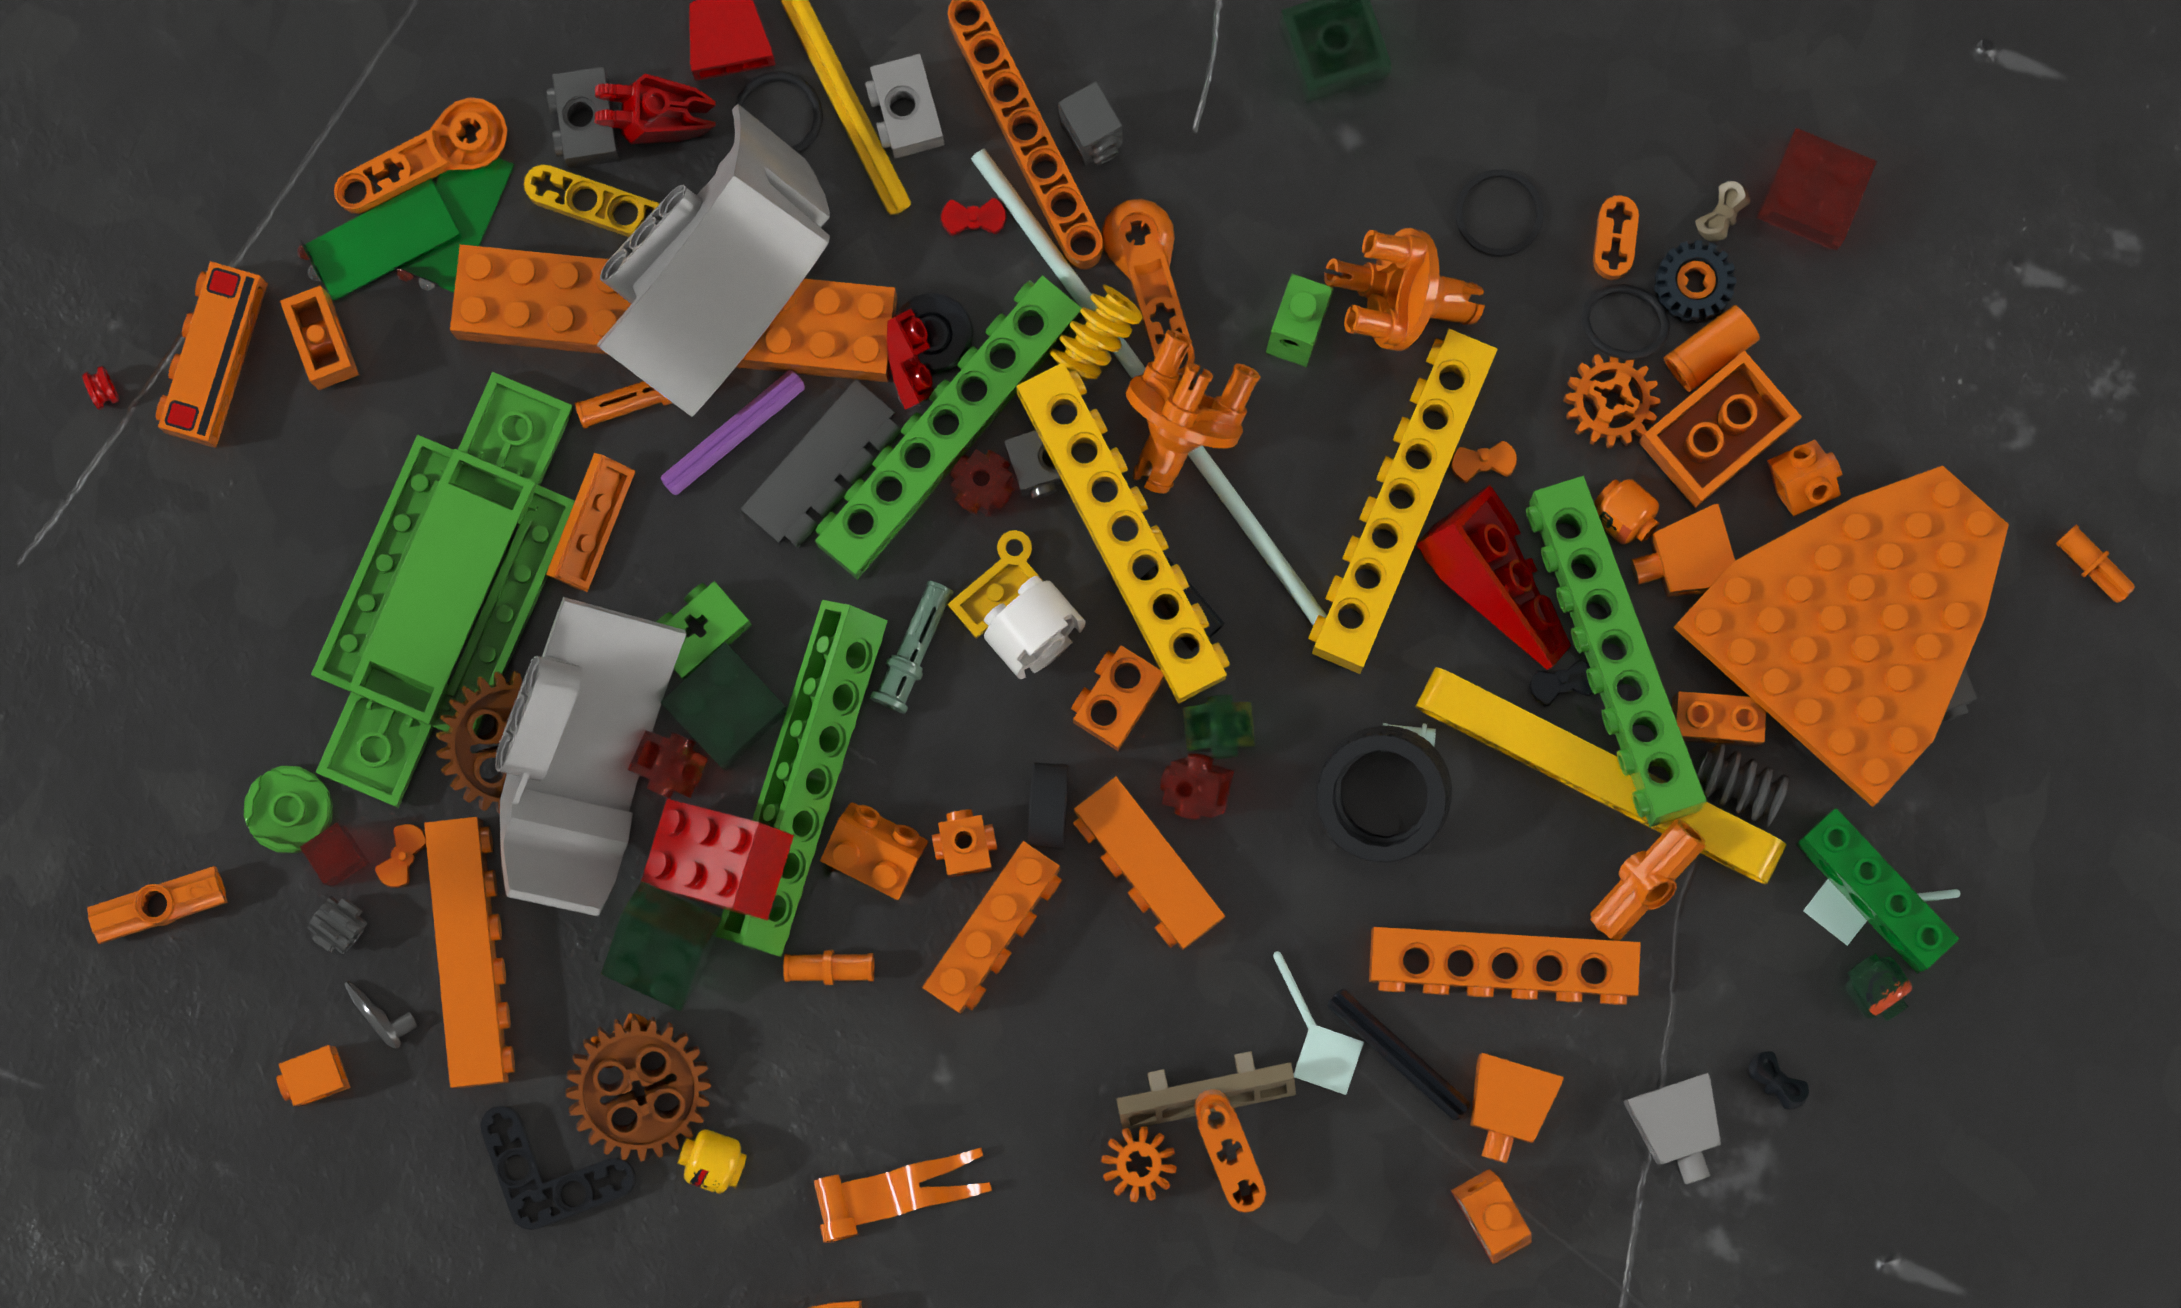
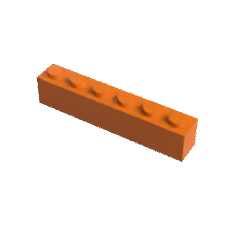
M479 817L425 822L450 1088L458 1089L509 1083L508 1073L515 1072V1059L512 1046H505L504 1029L510 1028L511 1020L508 1002H501L499 985L506 984V969L504 959L497 958L495 941L502 939L500 916L499 914H492L491 897L497 896L496 874L494 870H488L486 853L493 852L490 826L484 827L483 820Z

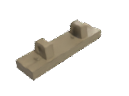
M1252 1052L1239 1053L1234 1055L1237 1074L1169 1088L1164 1069L1148 1072L1150 1092L1116 1098L1122 1130L1196 1116L1194 1106L1197 1097L1205 1090L1210 1089L1220 1090L1224 1093L1233 1108L1296 1095L1291 1062L1255 1069ZM1214 1108L1210 1109L1211 1113L1215 1112Z

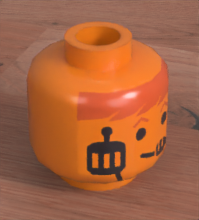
M1617 479L1613 480L1594 501L1604 530L1621 544H1628L1636 538L1644 542L1659 526V522L1655 519L1659 510L1658 501L1633 479H1627L1619 482Z

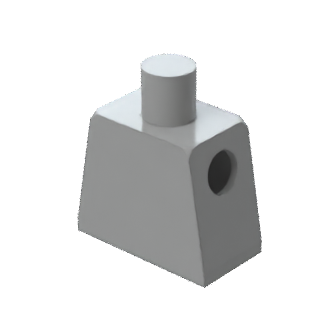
M1708 1073L1624 1100L1627 1111L1657 1165L1677 1160L1685 1184L1710 1177L1702 1151L1721 1145L1711 1080Z

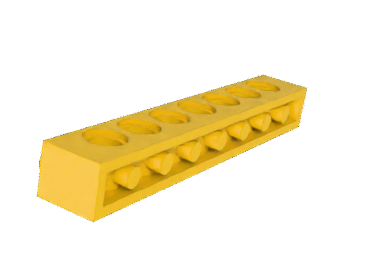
M1452 329L1448 330L1444 341L1438 338L1435 339L1426 362L1434 366L1428 380L1419 377L1409 400L1417 404L1411 419L1402 417L1393 441L1400 443L1394 459L1385 456L1376 480L1383 483L1378 498L1369 495L1359 520L1366 522L1361 538L1352 535L1342 559L1350 562L1344 578L1335 575L1325 599L1333 602L1327 618L1318 615L1308 639L1316 642L1312 651L1313 655L1361 674L1498 350L1497 348ZM1446 372L1455 373L1461 378L1462 387L1457 390H1448L1440 383L1439 376ZM1430 411L1438 412L1444 417L1446 426L1438 430L1430 429L1425 425L1423 415ZM1411 451H1421L1428 457L1429 465L1424 469L1412 468L1407 463L1406 455ZM1395 490H1403L1411 496L1412 505L1406 509H1398L1391 504L1389 494ZM1382 529L1390 531L1395 537L1396 544L1389 549L1379 548L1372 539V534L1375 531ZM1362 569L1372 570L1378 576L1379 584L1372 589H1365L1356 582L1355 574ZM1353 609L1360 614L1362 624L1355 629L1345 628L1339 622L1338 614L1342 610Z
M1064 362L1017 385V395L1178 704L1226 680L1227 673L1224 668L1230 666L1229 660L1219 642L1211 645L1204 631L1210 625L1198 603L1190 605L1183 591L1189 587L1188 582L1178 564L1170 566L1163 553L1164 550L1169 548L1158 525L1150 528L1142 512L1148 510L1146 501L1139 488L1135 486L1130 489L1122 473L1128 471L1126 463L1117 447L1109 450L1102 436L1108 430L1096 408L1091 411L1088 410L1082 398V395L1087 393V389L1077 370L1069 372ZM1062 404L1073 407L1077 413L1075 420L1065 425L1057 423L1051 415L1054 408ZM1088 443L1096 449L1097 456L1089 463H1079L1072 456L1073 448L1078 444ZM1100 482H1109L1117 489V496L1110 502H1100L1092 494L1093 487ZM1123 520L1132 522L1138 530L1136 537L1126 542L1118 540L1112 532L1113 526ZM1142 559L1151 560L1156 564L1158 574L1148 581L1138 579L1132 569L1137 561ZM1162 598L1171 599L1177 604L1179 612L1172 619H1160L1153 611L1155 602ZM1182 637L1192 638L1198 644L1199 652L1191 659H1182L1176 655L1173 648L1174 643Z

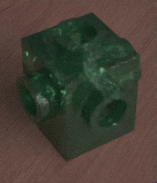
M1215 695L1206 697L1207 703L1183 708L1187 752H1211L1212 759H1228L1238 757L1237 749L1255 746L1251 702H1233V695Z

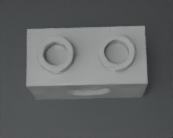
M916 54L870 67L873 80L865 82L871 107L880 105L884 121L876 123L882 147H891L894 159L944 146L942 130L921 55ZM900 99H909L915 104L913 112L907 116H898L891 111V108Z

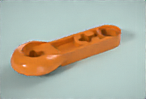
M466 98L456 101L443 111L430 130L339 177L334 187L335 199L348 212L361 214L447 170H475L488 166L500 156L506 146L507 127L504 116L495 105L484 99ZM472 124L476 129L479 125L481 126V129L476 132L477 140L470 143L467 138L462 142L461 137L466 135L465 127ZM391 164H395L398 168L404 167L399 172L400 180L397 182H393L390 178L377 182L382 188L378 193L376 186L368 178V175L372 173L378 180L386 177L390 173L388 166ZM353 182H362L366 185L367 189L365 198L356 204L348 203L345 199L346 188Z
M1133 199L1115 206L1105 218L1102 227L1103 247L1109 258L1131 280L1155 359L1163 343L1157 344L1155 338H1164L1160 322L1152 323L1150 319L1156 316V308L1163 306L1166 312H1174L1175 316L1171 317L1169 322L1170 330L1181 331V333L1190 338L1169 269L1175 240L1174 226L1167 212L1154 202L1144 199ZM1141 225L1142 231L1145 227L1149 230L1150 234L1145 236V244L1136 246L1134 239L1131 243L1127 240L1125 236L1131 234V226ZM1191 345L1186 353L1188 355L1187 364H1194L1195 362L1193 345ZM1187 364L1178 370L1179 379L1183 377Z

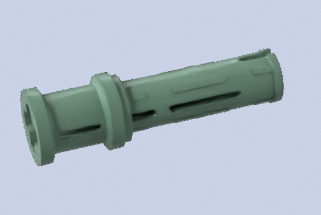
M927 581L926 589L910 621L896 655L892 654L890 658H887L885 665L888 668L878 690L873 691L869 697L874 702L902 714H906L908 709L905 703L915 681L921 680L923 676V668L920 664L936 632L948 601L954 593L948 587L934 581Z

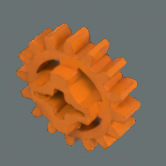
M1599 354L1594 355L1592 359L1593 368L1581 363L1577 370L1582 379L1570 377L1567 383L1569 387L1575 390V393H1569L1564 396L1565 403L1574 405V408L1566 415L1567 420L1578 419L1580 421L1575 433L1579 435L1588 430L1592 433L1589 442L1592 445L1600 437L1605 438L1607 449H1612L1616 438H1620L1625 447L1629 446L1632 442V432L1642 437L1647 432L1642 422L1653 424L1657 418L1653 412L1649 411V408L1659 406L1661 400L1658 397L1650 396V392L1656 389L1658 383L1657 381H1645L1644 377L1649 370L1647 366L1635 370L1633 368L1634 360H1626L1625 363H1620L1619 358L1610 357L1608 362L1604 363ZM1616 373L1614 378L1602 383L1597 380L1592 381L1594 377L1600 374ZM1630 380L1639 391L1641 403L1640 400L1632 396L1628 385ZM1611 391L1618 394L1617 402L1619 404H1616L1613 409L1605 406L1607 403L1605 397ZM1583 398H1585L1584 401L1591 403L1596 415L1594 421L1585 410ZM1620 418L1628 421L1630 419L1633 420L1623 427L1608 428L1612 421Z

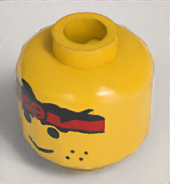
M704 1129L698 1133L694 1141L686 1138L678 1164L685 1166L684 1179L687 1183L721 1194L729 1186L733 1188L737 1186L747 1155L741 1153V1144L738 1140Z

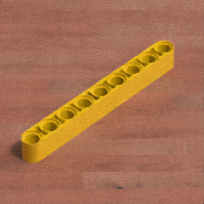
M1438 667L1434 668L1415 706L1421 712L1661 834L1675 821L1672 820L1650 827L1646 816L1640 817L1638 815L1632 798V792L1636 791L1631 775L1625 776L1623 774L1617 756L1449 671ZM1648 772L1650 778L1657 783H1667L1666 781ZM1708 802L1704 804L1699 812L1678 818L1685 821L1704 838L1706 847L1700 852L1701 854L1762 884H1768L1787 846L1779 838Z

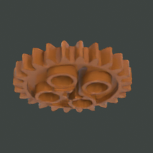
M499 671L495 672L494 684L489 685L481 676L478 677L479 690L474 693L468 687L463 686L462 691L466 700L463 703L453 699L449 701L456 710L455 715H441L440 717L450 728L449 731L436 733V737L439 740L448 744L447 747L436 751V754L439 758L450 759L451 761L441 771L444 775L457 774L450 786L455 791L467 786L463 799L468 803L479 795V808L483 811H486L494 801L496 810L500 814V798L507 773L498 772L492 778H482L480 766L486 759L496 758L498 746L485 748L478 752H471L470 747L476 744L500 743L522 685L521 674L518 671H513L509 682L505 681ZM483 714L492 715L494 719L492 730L483 736L476 735L473 730L475 720Z
M632 1016L630 1028L626 1029L623 1028L618 1019H615L614 1033L609 1035L603 1028H597L600 1040L597 1044L586 1038L583 1040V1045L588 1055H573V1061L581 1069L567 1071V1079L578 1085L567 1088L566 1097L579 1101L569 1107V1113L575 1116L583 1115L576 1124L577 1130L580 1132L592 1128L588 1137L589 1143L593 1145L603 1138L605 1140L603 1149L606 1155L615 1146L620 1147L622 1160H626L631 1149L637 1150L640 1161H644L646 1151L649 1148H653L655 1154L661 1158L663 1157L662 1144L668 1142L671 1147L678 1150L679 1144L676 1136L679 1133L689 1138L693 1137L692 1129L688 1125L689 1121L703 1123L704 1121L703 1115L696 1110V1107L709 1106V1098L700 1094L699 1091L711 1088V1083L709 1079L697 1076L708 1070L707 1064L701 1061L693 1062L700 1054L699 1047L684 1048L689 1039L686 1032L678 1035L675 1039L672 1038L673 1025L670 1022L661 1031L656 1030L655 1017L649 1019L646 1028L639 1026L636 1016ZM656 1051L664 1055V1063L658 1069L648 1070L640 1064L642 1057L648 1052ZM606 1066H616L623 1072L619 1081L614 1084L603 1083L598 1078L599 1072ZM669 1074L676 1075V1079L673 1081H662L654 1083L660 1081ZM640 1080L642 1086H645V1094L643 1096L637 1097L636 1093L631 1091L633 1081ZM622 1093V1095L611 1099L610 1102L602 1103L600 1101L603 1096H613ZM672 1093L679 1100L677 1105L670 1111H662L654 1105L659 1095ZM621 1107L633 1109L636 1112L635 1119L628 1125L616 1124L612 1120V1115L617 1109Z

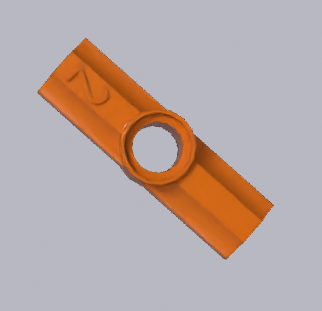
M1676 818L1647 851L1637 852L1623 863L1619 870L1621 880L1590 913L1592 917L1590 920L1598 930L1602 931L1610 939L1620 941L1647 910L1659 908L1672 898L1677 888L1675 880L1706 847L1704 838L1685 821Z
M213 866L161 884L146 885L140 888L139 891L87 907L91 930L98 944H103L155 926L169 925L176 919L228 902L223 880L217 867ZM162 893L167 900L166 910L162 915L153 917L148 911L149 900L152 896Z

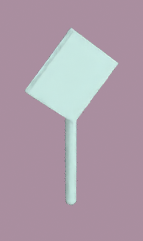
M1828 879L1803 910V912L1847 946L1867 922L1860 912ZM1958 889L1917 894L1923 901L1958 898L1961 892Z
M1276 951L1273 954L1274 960L1308 1027V1032L1294 1071V1077L1346 1095L1364 1042L1315 1024L1281 952Z

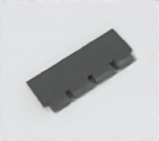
M855 379L740 508L741 511L778 543L787 538L799 548L818 526L807 513L813 509L821 517L825 518L847 493L836 480L841 476L853 485L872 466L875 460L865 450L869 443L881 453L901 433V428L891 420L895 412Z

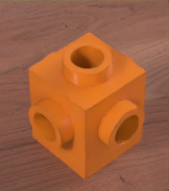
M1816 440L1798 445L1790 451L1767 460L1776 494L1793 516L1821 506L1825 502L1841 496L1837 478L1842 476V471L1838 460L1832 452L1826 454Z
M972 809L947 813V821L938 823L940 833L933 834L932 841L936 861L945 859L948 877L952 878L992 870L989 851L997 850L993 824L984 825L982 815L973 816ZM962 836L972 838V844L966 849H961L957 846V841Z

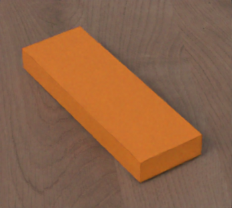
M594 453L546 575L576 589L588 592L635 470L604 455Z

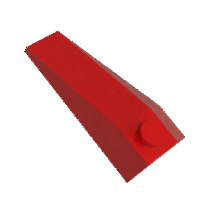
M1489 485L1435 523L1416 545L1422 552L1425 561L1434 569L1438 577L1548 670L1559 661L1571 645L1550 598L1539 593L1533 578V573L1537 572V568L1532 558L1524 559L1515 539L1516 536L1521 534L1515 519L1492 486Z

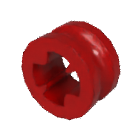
M103 365L97 367V373L93 375L88 372L82 374L88 394L98 410L104 408L106 401H112L113 403L119 401L116 388Z

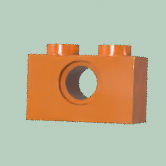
M321 285L280 300L309 381L318 390L359 375L331 297Z
M1678 691L1672 698V711L1685 742L1723 743L1725 745L1758 747L1765 742L1766 711L1751 697Z

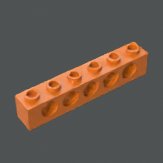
M1373 927L1371 930L1369 982L1379 983L1378 991L1405 992V984L1423 985L1424 994L1449 995L1450 987L1467 988V996L1494 997V989L1512 990V999L1538 1000V992L1556 993V1001L1582 1002L1583 995H1600V1004L1627 1005V997L1638 996L1641 942ZM1417 949L1426 955L1428 964L1423 973L1413 974L1406 970L1403 964V957L1407 951ZM1463 952L1469 956L1472 967L1468 975L1459 977L1450 972L1448 958L1452 953ZM1505 954L1514 960L1516 970L1510 979H1501L1494 974L1492 962L1497 955ZM1542 957H1551L1559 964L1560 974L1553 982L1544 981L1537 973V963ZM1586 960H1596L1603 966L1604 977L1599 984H1590L1583 979L1581 967Z

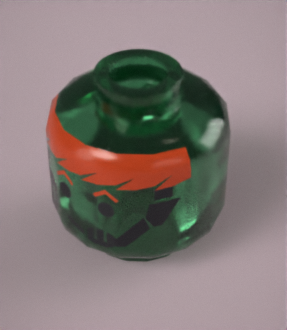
M1874 953L1847 972L1850 979L1845 985V990L1864 1017L1873 1019L1882 1015L1886 1021H1889L1908 1007L1904 999L1911 993L1912 984L1891 956L1879 958Z

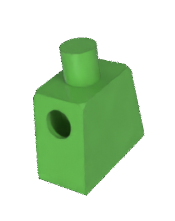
M1291 274L1271 330L1266 354L1307 367L1334 288ZM1282 339L1293 341L1300 346L1289 344Z

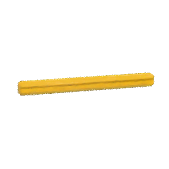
M780 0L884 207L890 215L904 211L911 205V201L809 0Z

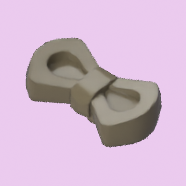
M1729 181L1719 186V203L1713 212L1696 220L1697 230L1704 239L1710 242H1717L1727 237L1729 225H1734L1737 222V212L1751 202L1748 190L1744 185L1735 181Z

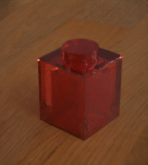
M335 823L300 846L323 884L334 887L369 863L346 826Z

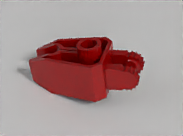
M646 73L630 86L602 83L595 87L596 98L605 101L622 102V111L605 109L595 112V123L599 126L620 128L621 135L630 144L682 142L705 135L715 127V122L690 115V113H707L715 106V101L695 87Z

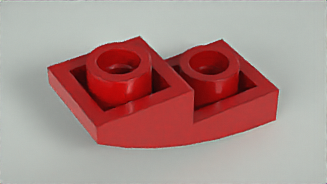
M912 309L889 319L887 322V350L890 368L898 395L905 410L929 398L934 391L932 376L928 368L920 363L917 357L918 354L931 348L927 341V331L923 322L918 317H915Z

